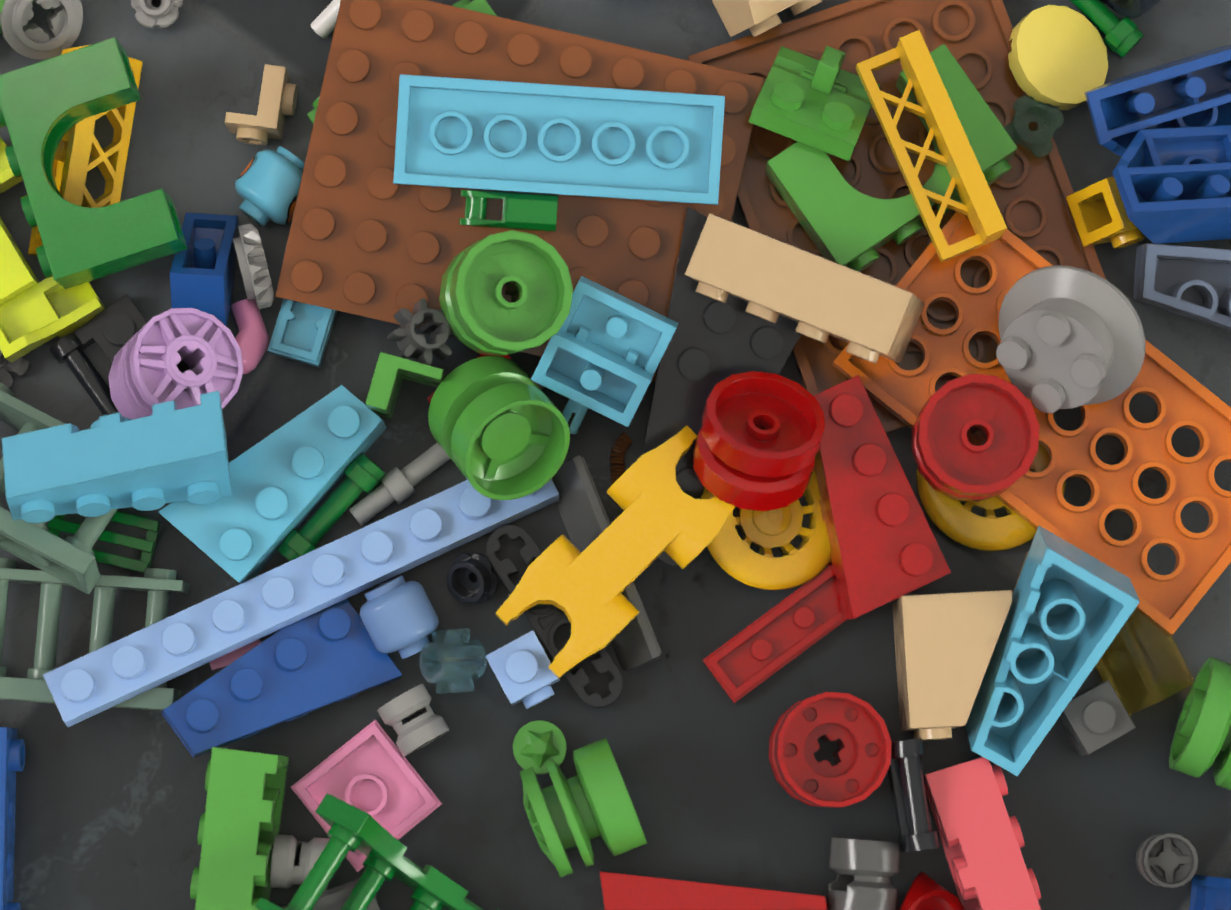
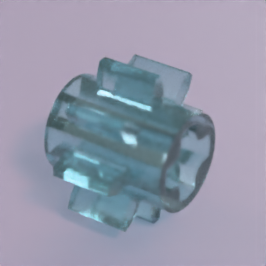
M468 628L433 631L432 639L434 642L427 643L422 648L419 658L420 670L425 680L430 683H436V693L438 694L474 691L473 679L480 678L484 674L487 665L486 652L483 645L476 639H470V629Z

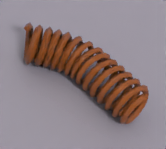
M622 432L624 436L619 435L620 438H617L618 441H615L616 444H613L619 450L611 449V451L620 454L610 453L611 456H616L609 459L611 460L610 464H619L610 466V468H617L611 469L610 471L614 473L610 475H622L625 472L624 456L630 444H633L629 438L630 436L625 432ZM612 476L611 479H618L620 476Z

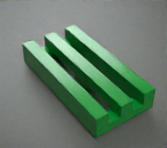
M116 511L110 522L147 530L145 540L106 530L102 532L98 540L141 550L140 561L93 550L96 562L144 573V568H150L161 522ZM66 514L56 515L49 521L47 528H49V533L60 538L61 531L75 535L81 524L64 521Z

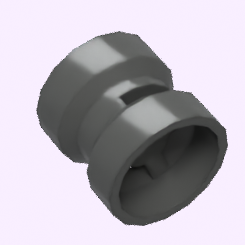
M1158 833L1150 835L1141 842L1136 851L1135 863L1138 873L1153 886L1176 888L1184 886L1193 878L1198 867V856L1195 847L1185 837L1172 833Z

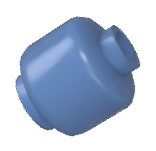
M400 575L364 593L367 602L360 609V617L379 652L388 654L398 650L401 658L405 659L431 645L427 635L435 631L439 620L420 582L414 580L405 582L403 576Z

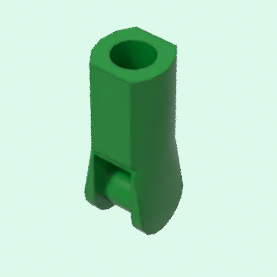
M461 190L460 197H466L465 217L459 218V225L556 232L558 195ZM487 199L503 200L502 221L486 220Z

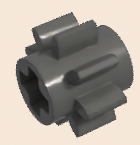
M421 298L414 304L413 314L408 309L401 308L393 315L401 326L387 335V340L397 342V346L401 351L398 357L418 359L419 363L431 365L432 353L441 360L446 359L452 354L450 347L445 342L453 337L454 334L450 330L449 323L443 315L442 309L438 311L429 309L426 299ZM418 325L420 326L421 333L430 334L431 340L427 343L424 335L415 333L414 328Z

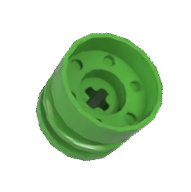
M607 738L573 751L577 776L566 779L554 759L546 761L545 763L553 785L542 789L533 767L520 771L523 781V805L542 853L544 852L554 864L560 878L574 873L566 849L577 845L586 867L594 865V855L590 840L601 836L607 848L614 856L647 844Z

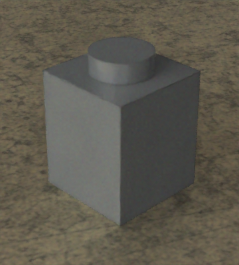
M1109 680L1097 683L1074 696L1058 718L1079 756L1089 755L1136 728Z

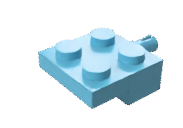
M581 276L572 294L570 313L559 332L550 338L531 380L569 398L562 414L568 423L572 413H575L569 426L571 434L578 433L588 408L629 427L677 329L678 322Z

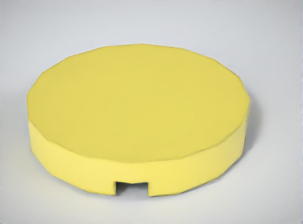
M1046 5L1031 11L1013 28L1009 41L1012 39V51L1008 53L1009 67L1018 86L1033 101L1043 106L1048 103L1052 106H1059L1057 108L1059 110H1069L1087 102L1085 92L1104 85L1109 68L1107 48L1097 28L1083 14L1067 6Z

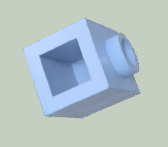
M533 630L485 656L512 706L523 702L526 709H529L555 694L551 685L559 682L560 679L548 669L551 662Z

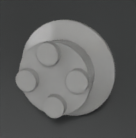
M1057 265L1039 268L1019 279L1008 291L1002 302L998 320L1001 343L997 347L996 356L1013 385L1023 395L1031 399L1033 405L1038 410L1045 413H1053L1058 409H1071L1082 405H1093L1109 401L1123 393L1138 376L1144 362L1146 345L1141 321L1134 307L1124 294L1101 276L1072 266Z

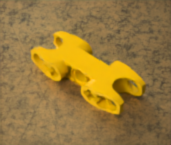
M688 426L684 427L660 446L643 454L607 490L606 493L624 512L582 553L562 534L528 566L514 591L495 613L506 626L537 604L553 605L565 613L571 623V637L565 647L555 656L554 661L548 666V669L558 679L590 655L604 649L639 614L640 611L622 592L653 561L665 552L683 570L717 537L725 521L734 510L735 506L719 500L716 496L710 499H694L684 493L677 483L676 466L697 438V435Z

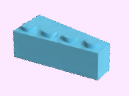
M341 385L229 462L232 496L221 497L214 503L204 505L192 504L189 501L172 502L158 511V513L238 583H244L261 572L278 552L277 548L282 544L287 535L293 529H299L346 475L343 471L361 453H366L387 429V426L378 415Z
M1041 526L1037 528L1014 590L1010 609L965 725L971 750L1017 777L1140 603L1129 577Z

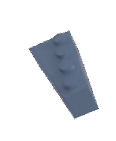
M1150 243L1137 246L1133 300L1231 332V250Z

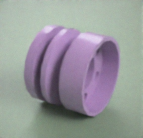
M195 308L169 309L152 317L114 356L108 376L110 396L118 412L123 417L131 420L152 415V405L174 400L177 404V410L201 405L200 394L218 390L223 409L238 392L243 375L242 354L231 330L214 315ZM183 361L190 368V370L184 373L179 371L176 366Z

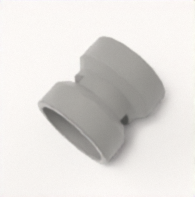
M424 684L404 692L377 710L386 725L392 726L397 733L396 744L404 757L422 749L450 731L444 718L434 714L430 707L431 696ZM420 711L423 713L420 716L414 718L413 720L403 725V721L416 715Z
M276 834L271 861V888L289 889L294 884L301 885L330 838L314 837L309 842L298 841L294 835Z

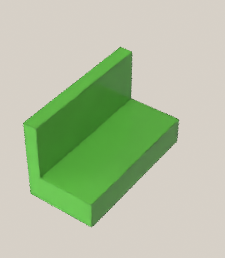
M380 352L365 405L376 415L392 419L403 379L437 388L446 377L444 370Z

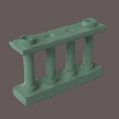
M0 382V421L18 429V434L65 424L15 398L13 392ZM3 456L0 459V498L5 492ZM0 503V548L89 595L100 579L92 547L118 509H110L107 514L102 516L86 517L73 537L67 536L63 540L47 531L46 522L29 523L22 519L13 520L10 511L2 508Z
M0 558V700L56 704L43 674L54 670L56 666L62 587L73 586L45 571L16 569L17 560ZM144 568V578L100 575V579L94 586L89 653L112 643L116 590L148 592L145 627H148L168 617L169 594L189 595L190 584L183 580H176L177 571L169 569ZM9 583L41 585L34 667L28 668L27 678L6 677L7 667H2ZM167 682L112 708L163 711L181 698V691L167 688Z

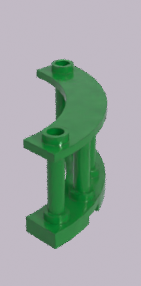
M328 793L315 812L331 826L327 833L330 840L286 908V910H312L349 850L355 852L358 849L367 856L363 862V866L366 869L340 910H366L384 880L391 881L393 876L414 890L410 897L413 904L409 910H484L465 898L469 892L440 871L427 864L422 869L405 857L404 853L407 847L384 829L370 814ZM262 897L255 906L258 910H284Z

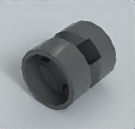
M831 837L829 868L837 873L835 880L828 883L827 910H897L899 889L891 884V877L900 873L902 843Z

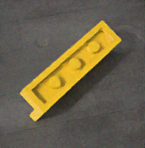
M920 30L899 38L896 48L857 63L855 67L941 263L1000 239L1007 226ZM899 61L908 80L902 98L881 91L872 72ZM911 89L918 105L907 101ZM886 103L898 107L893 119ZM903 110L925 118L929 133L923 147L901 139L896 126ZM932 139H934L940 154L928 150ZM907 152L919 156L915 168ZM924 159L947 168L951 181L945 196L922 187L918 174ZM954 187L962 203L950 199ZM929 201L941 205L937 216H935ZM946 207L967 215L976 235L948 246L940 228V222Z
M89 45L62 49L61 55ZM128 57L137 88H139L143 61ZM136 102L118 107V110L115 108L85 118L70 128L63 136L54 156L53 172L57 188L66 201L88 208L105 207L120 202ZM106 115L114 129L112 143L102 149L94 135L96 120ZM98 166L106 183L104 194L94 201L85 183L87 172ZM38 226L32 228L28 250L29 255L37 257L36 247L43 245Z

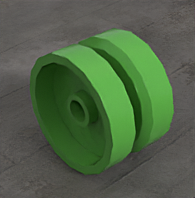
M510 230L492 234L476 241L454 256L442 276L439 301L442 313L449 323L450 330L459 342L477 353L501 357L540 346L558 333L570 313L573 286L568 266L554 246L535 234ZM503 285L507 287L505 295L511 296V302L506 301L502 296L501 290Z
M1210 657L1198 672L1182 708L1171 744L1169 768L1198 778L1205 774L1213 765V776L1216 786L1231 791V664Z

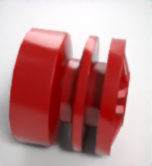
M824 692L795 702L779 716L769 737L768 760L775 780L790 797L809 806L845 807L865 800L882 784L891 765L892 741L884 719L868 702L849 693ZM819 737L824 742L835 741L839 749L832 753L835 760L832 765L828 760L817 761L813 753L820 748L817 741Z

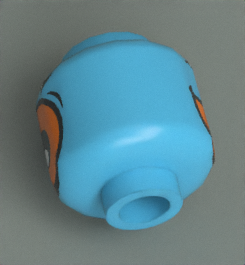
M281 146L276 151L261 149L235 183L236 192L244 200L239 209L262 227L269 220L279 225L290 223L293 219L305 163Z

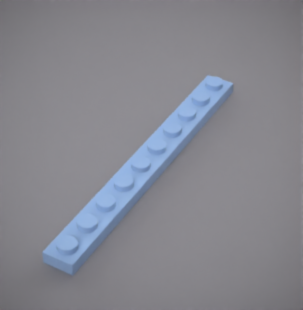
M551 479L540 489L527 496L513 500H496L479 493L468 480L463 481L43 674V677L68 728L488 534L497 528L559 501V493Z

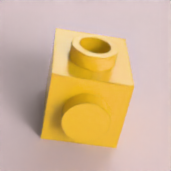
M1114 177L1105 178L1066 197L1083 247L1111 242L1115 250L1133 245L1144 239L1142 232L1128 219Z

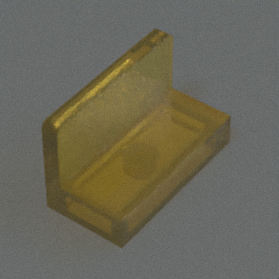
M1137 610L1133 611L1096 664L1102 680H1109L1128 715L1161 702L1189 687L1194 682L1173 637L1166 635Z

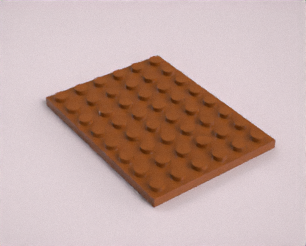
M341 0L275 297L399 324L393 315L401 308L408 309L413 314L414 304L421 298L426 299L429 309L437 311L441 309L439 296L442 276L454 256L472 243L489 235L514 230L535 234L555 247L568 266L573 291L580 277L583 276L666 317L686 207L695 210L707 218L710 213L730 222L732 220L753 124L748 121L761 92L764 78L429 0ZM400 74L725 96L718 205L558 195L556 232L459 225V218L465 217L466 197H460L461 190L477 189L393 184ZM487 199L486 220L502 221L503 200ZM503 285L501 290L502 296L506 301L511 302V296L505 295L507 287ZM550 339L540 346L522 352L542 357ZM655 373L653 375L651 382H654Z
M851 0L775 26L756 37H753L751 34L688 56L689 61L764 78L763 87L781 46L819 61L826 46L835 48L846 53L841 69L858 75L855 68L857 63L896 48L899 38L920 30L929 52H932L942 44L947 46L1018 147L1012 159L1008 161L1012 169L1000 179L988 185L1007 229L1053 266L1078 267L1106 279L1094 245L1083 247L1066 199L1067 196L1074 192L1042 105L1033 101L1018 86L1009 67L1008 53L1012 51V39L1010 41L1009 39L1013 27L1003 0ZM899 61L872 72L876 83L880 84L879 89L881 91L902 98L901 92L896 87L899 74L903 71ZM886 103L893 119L898 107ZM871 107L850 160L847 161L829 153L827 155L843 178L853 188L865 195L880 199H894L911 194L876 113L873 107ZM903 110L896 126L901 139L923 147L928 135L927 129L917 115ZM753 124L737 194V201L747 228L824 258L765 174L767 161L797 141ZM931 141L928 150L935 152L933 142ZM907 152L915 168L919 156ZM924 159L918 174L922 186L929 180L934 170L935 162ZM935 210L934 214L937 216L938 210ZM952 210L942 217L940 222L941 230L956 211ZM920 220L924 228L903 244L897 245L894 239L877 249L876 251L880 258L860 273L896 286L932 242L923 220ZM969 260L961 266L960 275L965 284L973 288H980L988 284L990 272L983 262ZM935 301L927 308V318L934 327L947 329L955 324L957 315L950 303ZM801 334L792 350V354L804 388L812 395H816L849 379L832 365L848 342L829 335L825 344ZM979 334L970 339L969 352L975 360L989 363L997 358L996 350L998 345L991 336ZM909 342L901 364L895 363L904 370L917 369L922 365L923 353L918 345ZM952 375L940 377L936 381L935 392L948 381L957 377ZM868 394L886 434L908 427Z

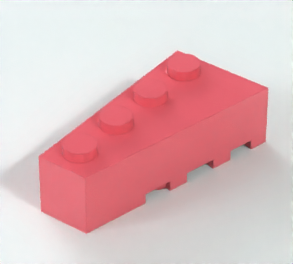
M979 757L924 774L925 793L958 899L963 905L964 910H1041L1038 902L1041 899V893L1032 868H1026L1020 848L1025 847L1020 825L1015 815L1008 816L1002 796L1008 795V788L1001 767L996 764L991 765L989 760Z

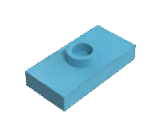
M283 299L267 351L276 356L320 368L337 310Z

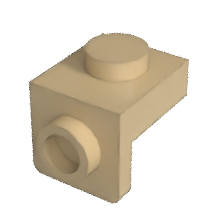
M264 65L257 116L226 112L224 123L230 133L236 134L237 141L252 145H267L268 138L282 140L286 115L294 116L298 97V85L291 84V78L286 67Z

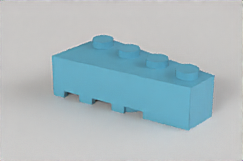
M219 390L200 394L201 405L177 410V404L173 400L152 405L153 414L131 420L123 417L118 412L100 416L99 420L91 424V429L80 431L77 426L68 423L2 438L6 500L12 519H22L29 523H43L52 520L56 515L78 513L85 517H97L107 514L110 509L133 507L141 511H151L163 507L165 503L189 501L192 504L204 505L214 503L221 497L232 496L227 439Z

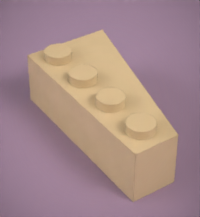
M710 213L685 272L686 276L699 282L695 290L697 293L725 304L730 294L749 302L745 310L747 313L772 323H776L779 315L798 322L795 332L825 344L829 335L849 343L846 352L877 364L879 356L901 364L925 305L911 292Z

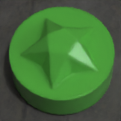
M537 720L529 722L520 728L514 738L513 754L517 763L524 770L533 767L537 775L549 773L546 761L554 759L560 766L566 757L567 743L565 736L556 725L548 721Z

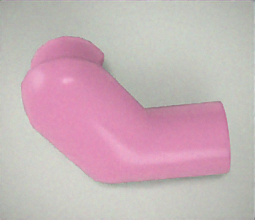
M244 299L231 305L239 329L235 340L241 349L243 374H248L257 367L268 349L270 341L255 299L250 301Z

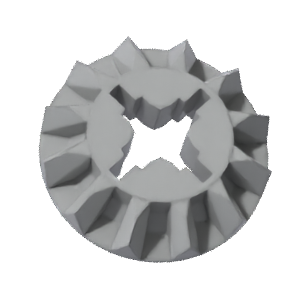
M4 0L5 3L0 13L3 38L19 54L37 60L56 57L61 54L62 49L70 48L78 38L83 24V8L80 0ZM32 1H35L45 10L53 7L52 12L46 16L49 34L35 23L27 25V21L34 16L31 9L33 7Z
M251 223L238 226L240 237L233 238V244L247 300L255 299L258 309L270 307L274 300V291L258 229Z

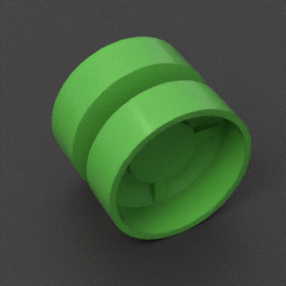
M484 356L463 363L443 379L431 399L428 422L434 439L456 464L470 484L479 493L488 498L513 500L535 492L551 480L566 458L570 443V431L565 417L536 383L531 380L521 366L508 358Z

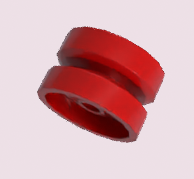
M757 371L733 374L717 383L707 398L702 417V428L698 433L693 452L694 470L702 485L723 502L740 509L764 512L785 508L802 497L810 482L815 465V456L820 449L825 432L824 412L815 396L793 380L775 373Z
M969 374L948 381L924 404L913 426L911 451L919 473L934 490L954 500L979 502L1002 494L1029 470L1038 451L1040 426L1031 402L1015 385L995 375ZM968 429H970L972 434L979 430L984 435L985 440L979 446L972 445L967 439Z

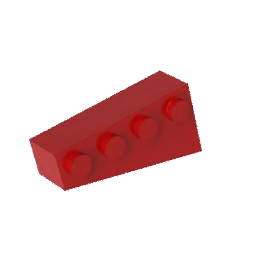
M859 375L814 395L824 412L825 432L820 449L815 456L813 471L816 473L821 499L819 503L823 521L825 520L831 548L830 557L834 575L836 574L843 620L855 619L951 573Z
M600 871L605 910H827L825 896L818 894Z

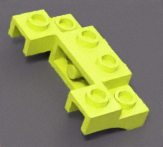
M1 135L0 194L23 181V177L16 178L10 168L5 152L7 145ZM0 217V350L5 359L13 363L57 335L62 338L72 333L104 311L105 307L89 282L68 289L57 283L53 276L39 282Z

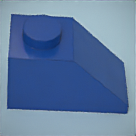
M185 214L182 232L188 249L175 253L170 269L172 309L195 308L214 315L225 326L227 325L234 293L236 253L233 238L238 237L239 221L237 215Z

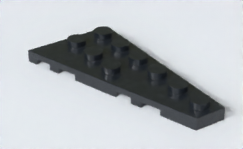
M689 207L685 209L680 248L676 258L669 308L666 313V317L678 322V326L656 369L650 412L643 439L642 455L660 446L686 426L698 436L702 428V417L707 398L717 383L733 374L750 371L779 375L801 336L800 333L795 332L798 322L779 315L776 323H772L745 312L749 302L730 294L725 304L695 292L699 282L686 276L685 272L707 217ZM695 441L676 466V481L684 493L694 499H701L705 487L694 470L693 452L696 444ZM665 552L658 557V559L673 567L676 564Z

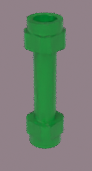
M1069 0L1106 35L1103 40L1104 44L1121 58H1124L1145 36L1128 16L1120 20L1100 0Z
M361 453L343 471L348 477L300 531L293 529L277 548L289 561L318 549L316 544L363 491L370 494L386 474L364 453Z

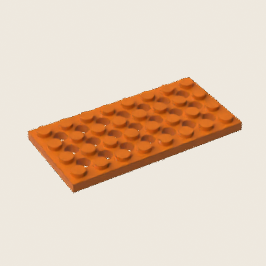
M957 211L942 228L948 246L976 235L968 216ZM1006 229L1000 239L942 263L931 242L896 285L898 288L913 293L925 304L910 342L918 345L923 353L922 365L914 370H904L894 361L879 356L877 364L846 352L848 344L832 365L849 379L859 375L867 394L913 430L922 407L935 393L936 381L942 376L952 375L960 378L969 374L995 375L1011 383L1004 367L997 358L992 362L982 363L971 356L969 352L970 339L979 334H986L991 336L999 346L1001 343L998 324L999 312L1006 294L1024 275L1039 268L1053 265L1008 229ZM969 260L983 262L990 272L988 284L980 288H973L965 284L960 275L962 264ZM935 301L950 303L957 315L955 324L947 329L934 327L927 318L928 306ZM1145 339L1144 362L1133 383L1123 393L1109 401L1079 406L1082 412V423L1076 430L1067 431L1061 429L1055 423L1053 413H1045L1038 410L1033 405L1031 399L1026 397L1031 402L1040 426L1039 444L1047 450L1049 463L1046 469L1041 472H1031L1028 470L1002 494L995 497L1036 530L1038 526L1045 528L1129 577L1140 600L1135 610L1166 635L1172 636L1231 563V491L1221 489L1214 478L1215 468L1220 462H1231V407ZM1146 394L1155 400L1158 413L1153 422L1141 423L1132 417L1129 411V403L1134 395ZM1189 428L1198 435L1200 448L1195 456L1183 457L1173 449L1172 435L1176 429ZM968 429V441L974 446H979L985 440L984 435L979 430L972 434L970 429ZM1112 435L1122 442L1125 452L1120 463L1109 465L1098 458L1096 443L1100 437ZM1155 469L1165 477L1167 488L1161 498L1151 499L1140 491L1138 479L1143 470ZM1076 476L1087 481L1091 488V497L1086 505L1073 506L1064 499L1062 486L1067 478ZM1197 503L1207 510L1209 524L1202 533L1190 532L1183 526L1181 511L1186 504ZM1111 511H1123L1131 517L1133 532L1127 540L1118 541L1107 534L1104 523L1106 516ZM1157 544L1165 545L1174 552L1176 564L1173 571L1168 575L1157 574L1149 567L1147 555L1152 546Z

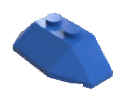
M1231 44L1123 76L1085 92L1098 144L1122 157L1137 132L1141 129L1231 125Z
M1231 125L1139 130L1112 171L1128 219L1153 244L1231 239Z

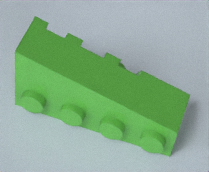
M212 747L205 778V790L207 791L206 810L201 814L198 828V845H202L200 867L195 866L190 887V899L196 900L195 910H258L255 906L261 897L270 902L272 891V852L275 836L280 832L290 757Z

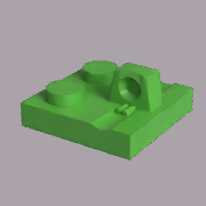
M781 46L748 122L849 161L872 104L860 77L841 69L846 55L845 52L826 46L819 61Z

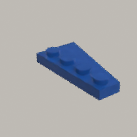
M345 599L280 629L165 708L162 716L191 756L195 758L211 752L212 747H224L258 734L269 727L285 721L295 720L307 715L311 711L335 702L339 703L374 687L384 686L397 681L402 677V674L388 654L381 653L376 649L361 617L350 602Z

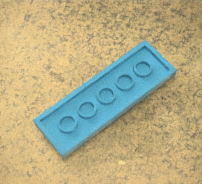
M400 74L393 184L718 205L725 96Z

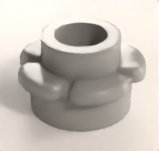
M131 0V6L136 10V20L147 28H166L171 26L178 19L180 8L183 5V0H161V5L155 8L152 6L153 0Z

